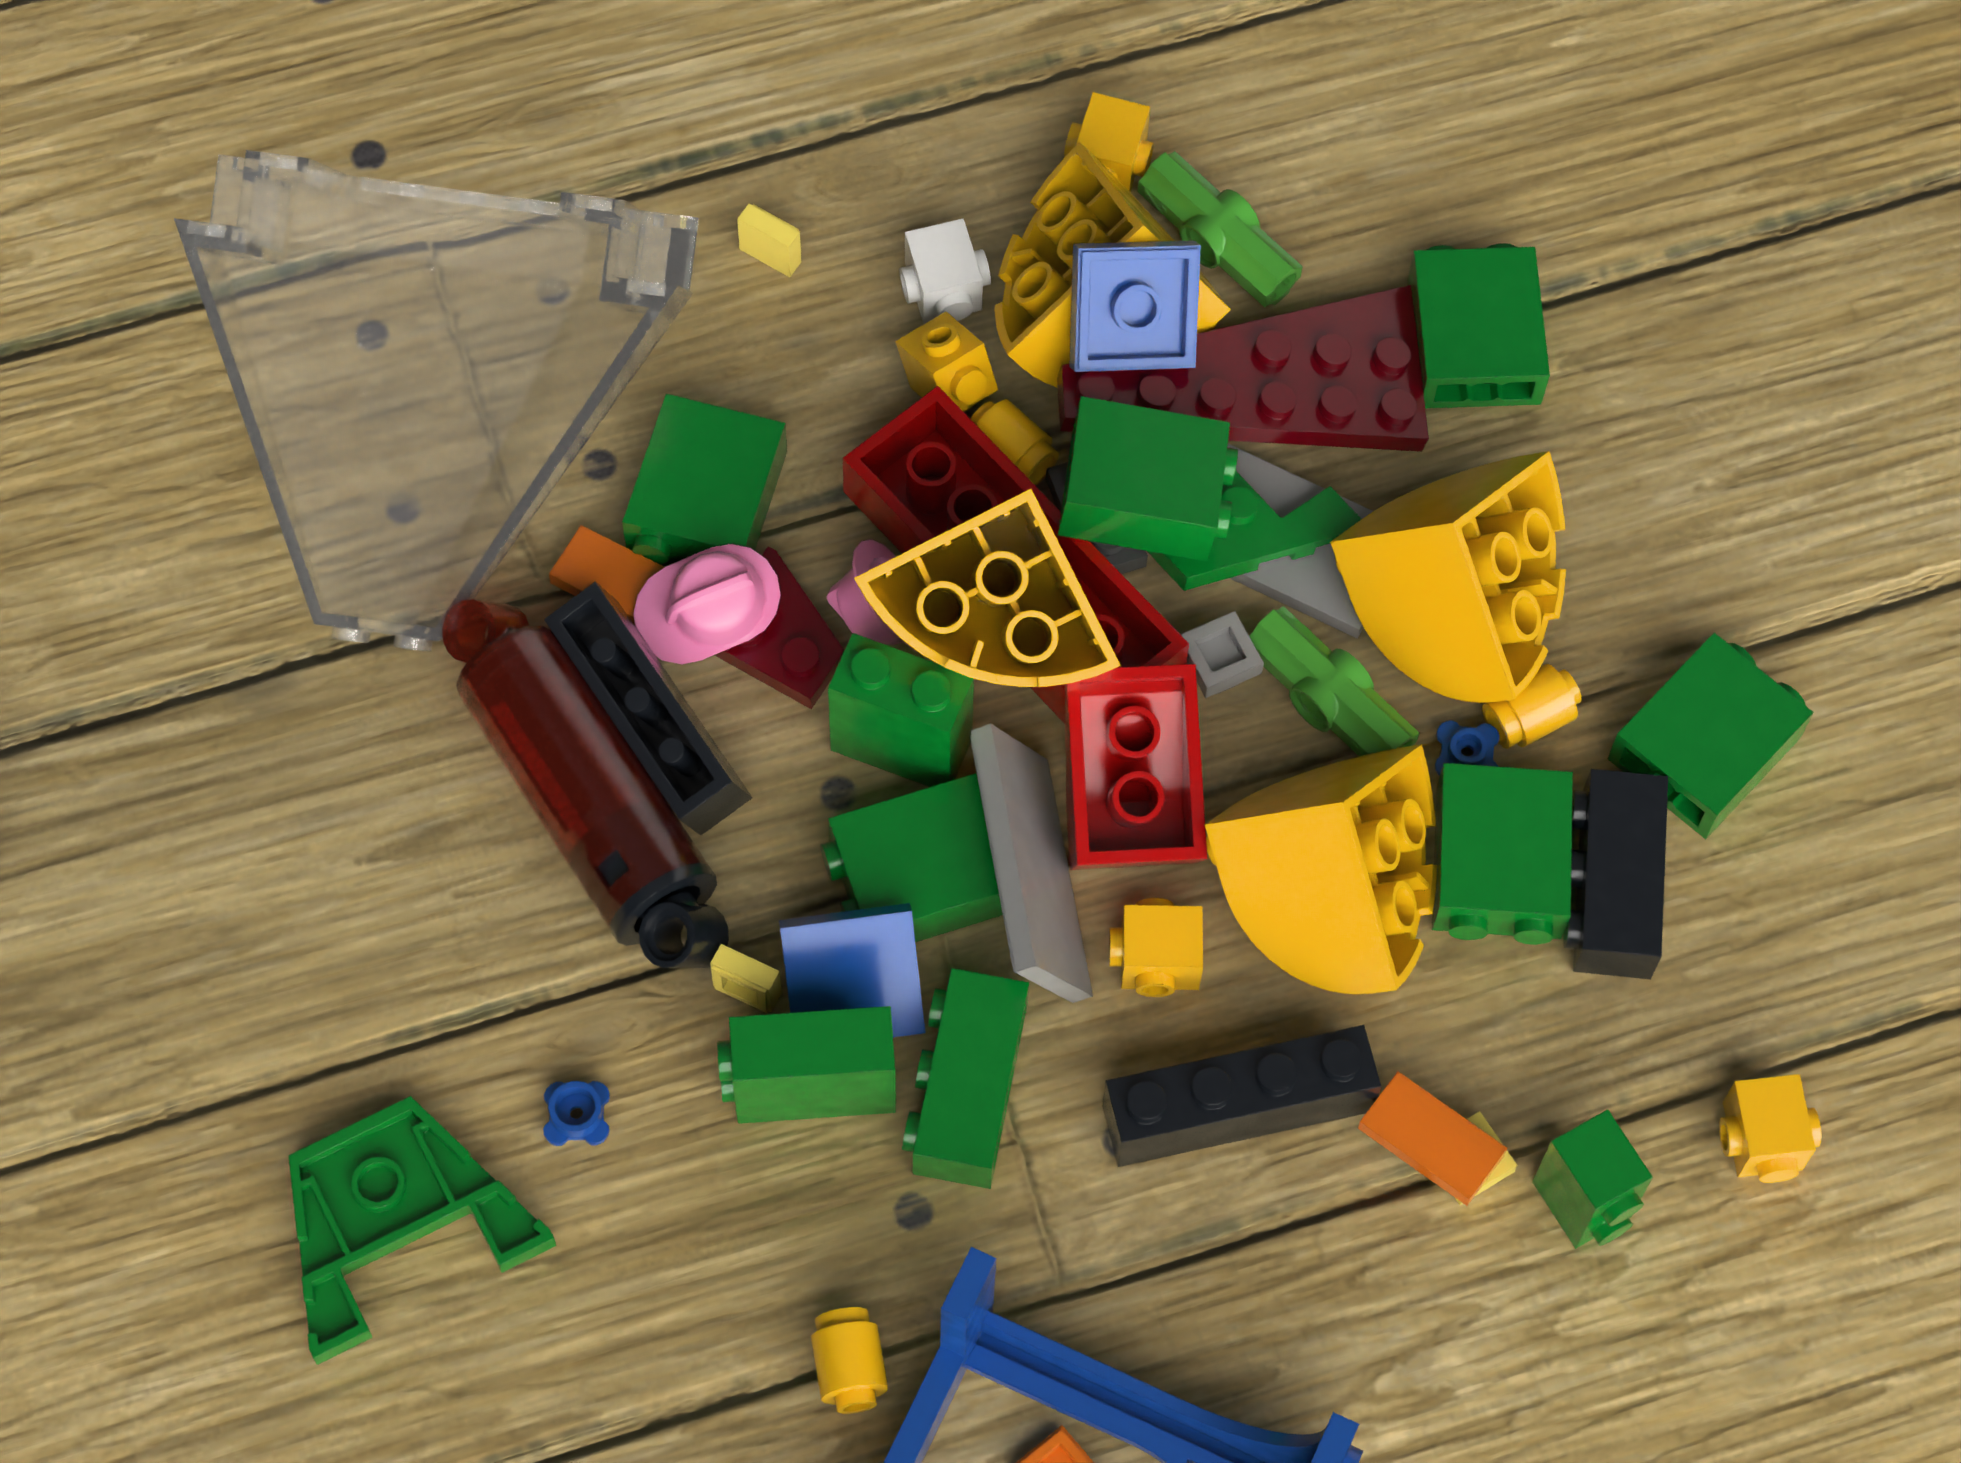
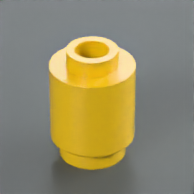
M1004 399L996 404L988 401L980 406L970 418L1035 486L1046 477L1047 468L1053 467L1056 464L1059 453L1051 446L1052 438L1010 400Z
M1546 663L1540 667L1526 689L1514 700L1487 702L1482 705V712L1485 722L1494 726L1499 732L1500 739L1498 743L1503 748L1509 749L1516 744L1520 747H1526L1576 720L1578 717L1577 704L1581 703L1582 697L1578 685L1568 671L1565 669L1557 671L1552 665Z
M862 1307L839 1308L820 1314L815 1318L816 1332L811 1335V1343L821 1401L826 1404L836 1405L837 1412L842 1414L863 1412L876 1407V1397L888 1391L878 1325L870 1322L868 1310Z

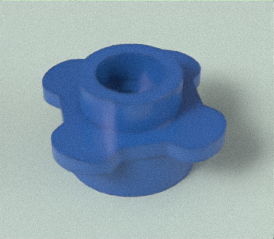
M1449 720L1443 722L1438 727L1436 738L1441 743V752L1435 763V771L1439 776L1443 763L1498 767L1497 763L1493 760V754L1500 735L1494 726L1483 723L1477 728L1463 727L1457 722ZM1468 747L1472 749L1473 755L1464 756L1461 750Z
M582 1081L555 1082L546 1089L544 1100L548 1105L549 1122L544 1126L543 1132L550 1144L562 1146L568 1140H585L588 1144L595 1146L603 1143L608 1138L610 1129L609 1125L604 1121V1106L610 1100V1093L603 1083L599 1081H592L590 1083ZM575 1108L583 1111V1115L578 1119H574L570 1115L571 1111Z

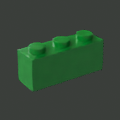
M951 968L947 990L935 988L928 1027L939 1029L934 1051L922 1049L915 1088L926 1090L921 1113L909 1111L902 1150L913 1152V1175L991 1189L1028 1006L1029 982Z

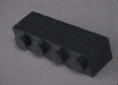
M592 583L544 619L681 822L698 834L703 835L753 798L620 603L598 583Z
M1360 1025L1105 1080L1102 1107L1117 1166L1122 1167L1365 1114L1378 1098L1382 1086L1365 1026Z

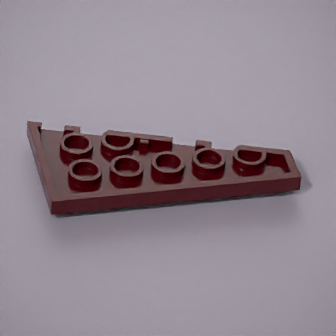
M1411 285L1198 333L1196 368L1074 372L1068 363L1061 365L1057 377L1060 431L1072 432L1080 397L1083 396L1230 422L1228 441L1422 452L1429 440Z

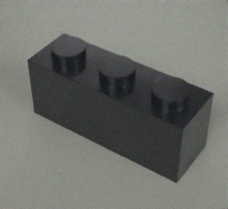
M1591 769L1583 791L1573 790L1572 829H1580L1579 850L1572 849L1571 888L1577 889L1576 910H1571V917L1563 934L1564 948L1574 949L1573 972L1651 980L1662 957L1668 776Z

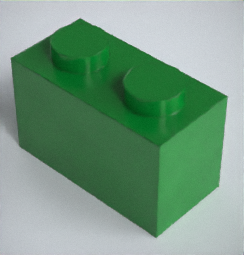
M1607 1109L1552 1140L1532 1183L1576 1249L1592 1239H1595L1599 1246L1605 1245L1629 1230L1633 1225L1629 1218L1643 1207L1644 1203L1641 1198L1653 1176Z

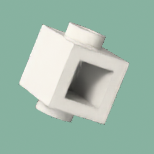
M964 218L906 231V267L899 268L900 280L906 302L908 304L917 302L923 324L945 311L957 321L968 317L972 312L981 311L983 286L991 284L990 270L984 250H973Z

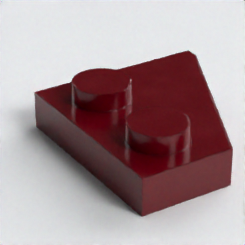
M768 546L761 556L768 560L778 576L781 596L777 614L765 631L747 642L714 656L812 710L832 680L844 649L777 551Z

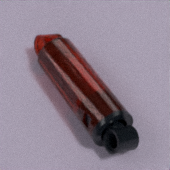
M468 599L461 600L452 606L445 616L442 637L447 652L454 659L466 663L456 681L458 695L617 942L626 946L640 944L644 956L652 964L662 968L710 967V963L720 944L727 946L729 942V930L724 916L715 907L705 904L717 886L716 875L551 629L542 625L530 626L526 615L519 608L509 604ZM488 626V635L485 639V633ZM684 925L687 929L685 946H683L681 940V932Z

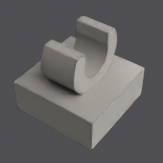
M1235 611L1181 634L1189 643L1187 664H1196L1197 684L1205 698L1219 694L1262 674L1264 662Z

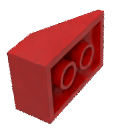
M1196 664L1119 667L1095 677L1065 684L1066 813L1070 870L1198 864L1206 860L1207 844Z

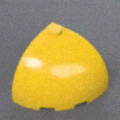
M1081 142L1063 158L1032 198L1030 203L1037 211L1029 222L1022 238L1019 235L1012 234L998 277L1005 282L1003 302L996 304L994 309L996 328L1000 342L1007 355L1030 375L1054 387H1057V377L1061 365L1068 364L1070 361L1073 244L1174 241L1144 206ZM1201 271L1199 275L1197 334L1212 331L1218 321L1231 310Z
M1550 451L1499 460L1429 483L1381 506L1330 542L1335 554L1337 569L1343 577L1350 600L1365 631L1383 655L1395 667L1418 684L1435 693L1456 700L1476 703L1514 700L1526 689L1539 671L1549 651L1544 645H1541L1548 621L1560 618L1566 569H1556L1555 532L1565 530V519L1557 474Z
M1032 489L854 578L870 606L901 640L921 655L942 667L969 678L1016 687H1047L1074 683L1098 676L1121 666Z
M1422 744L1343 760L1287 778L1243 798L1205 824L1207 852L1212 863L1217 866L1224 893L1236 920L1253 944L1280 969L1309 985L1342 994L1358 995L1395 991L1406 981L1424 947L1421 939L1415 938L1420 917L1433 914L1437 880V865H1426V828L1436 826V817L1430 776Z

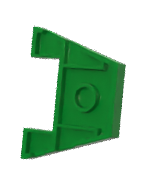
M1235 470L1232 486L1223 485L1221 500L1232 502L1227 536L1225 539H1214L1207 561L1147 552L1181 589L1186 591L1256 571L1259 564L1288 555L1292 560L1313 555L1316 547L1331 544L1330 542L1352 527L1361 518L1331 486L1286 516L1280 517Z
M411 1096L288 1155L296 1231L301 1255L303 1297L307 1311L308 1344L317 1365L373 1338L344 1277L468 1214L473 1215L501 1273L556 1246L551 1230L540 1219L537 1220L516 1200L515 1195L499 1180L496 1181L470 1156V1152Z

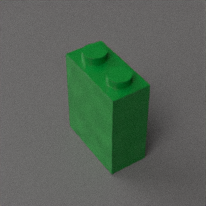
M1499 243L1487 248L1455 249L1448 245H1438L1426 250H1414L1407 284L1411 285L1425 409L1541 405L1549 381L1550 371L1535 247H1516L1508 243Z
M666 394L622 521L626 548L658 564H664L668 561L678 562L711 547L728 544L748 547L755 551L787 454L786 423Z
M1081 396L1071 433L1057 535L1207 561L1214 539L1226 538L1231 517L1232 502L1221 500L1223 485L1232 486L1238 458V449L1227 447L1230 422Z
M1714 632L1617 733L1607 759L1622 772L1668 776L1667 808L1706 840L1799 741L1814 712L1806 706L1804 699L1794 688L1782 682L1777 683L1759 669L1753 657L1743 647L1735 643H1727Z
M852 633L828 686L831 751L928 787L955 780L971 744L974 679L944 668L932 661Z
M1443 763L1436 787L1434 864L1437 865V880L1432 930L1449 931L1450 936L1462 940L1482 939L1488 934L1514 936L1517 942L1530 945L1545 944L1552 941V939H1562L1571 917L1573 772Z
M976 773L828 818L829 842L820 844V848L830 880L842 879L849 899L840 902L842 912L910 903L915 942L1003 915Z
M891 1006L729 1017L730 1040L717 1041L723 1103L735 1102L738 1124L896 1113V1076Z

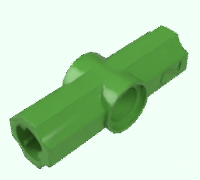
M1175 151L1170 154L1164 152L1150 164L1144 176L1138 181L1137 192L1179 229L1181 240L1196 241L1201 245L1200 264L1210 269L1217 266L1221 267L1264 308L1271 304L1275 306L1289 294L1293 285L1301 277L1303 266L1260 228L1258 217L1251 205L1233 190L1226 189L1222 192L1217 190Z
M1284 606L1278 610L1273 609L1257 624L1256 628L1249 635L1264 662L1263 667L1289 690V697L1293 706L1305 721L1321 732H1328L1331 729L1358 756L1413 746L1417 742L1420 732L1374 691L1373 681L1364 666L1343 649L1336 648L1331 651Z

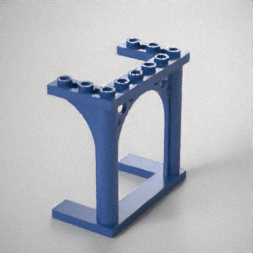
M971 1247L941 1307L940 1347L884 1460V1463L923 1462L967 1369L1133 1445L1153 1456L1161 1463H1359L1363 1450L1351 1445L1359 1424L1334 1412L1326 1428L1314 1434H1288L1247 1425L1200 1408L993 1313L996 1258Z

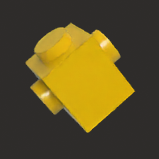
M1092 92L1083 123L1072 122L1065 144L1064 157L1081 142L1130 192L1135 176H1144L1150 166L1153 155L1154 142L1147 141L1150 106Z
M946 311L895 341L910 388L920 397L925 396L935 387L939 386L964 412L998 391L984 343Z
M1147 898L1138 901L1135 905H1124L1121 927L1109 928V966L1121 967V989H1136L1139 995L1146 997H1165L1173 994L1175 990H1199L1203 972V906H1174L1172 901L1163 898Z
M1800 1074L1734 1081L1723 1101L1725 1117L1720 1118L1719 1135L1724 1155L1726 1157H1734L1737 1177L1758 1175L1759 1181L1764 1183L1781 1182L1796 1177L1799 1174V1170L1804 1169L1815 1152V1147H1819L1821 1143L1819 1116L1814 1107L1807 1108Z

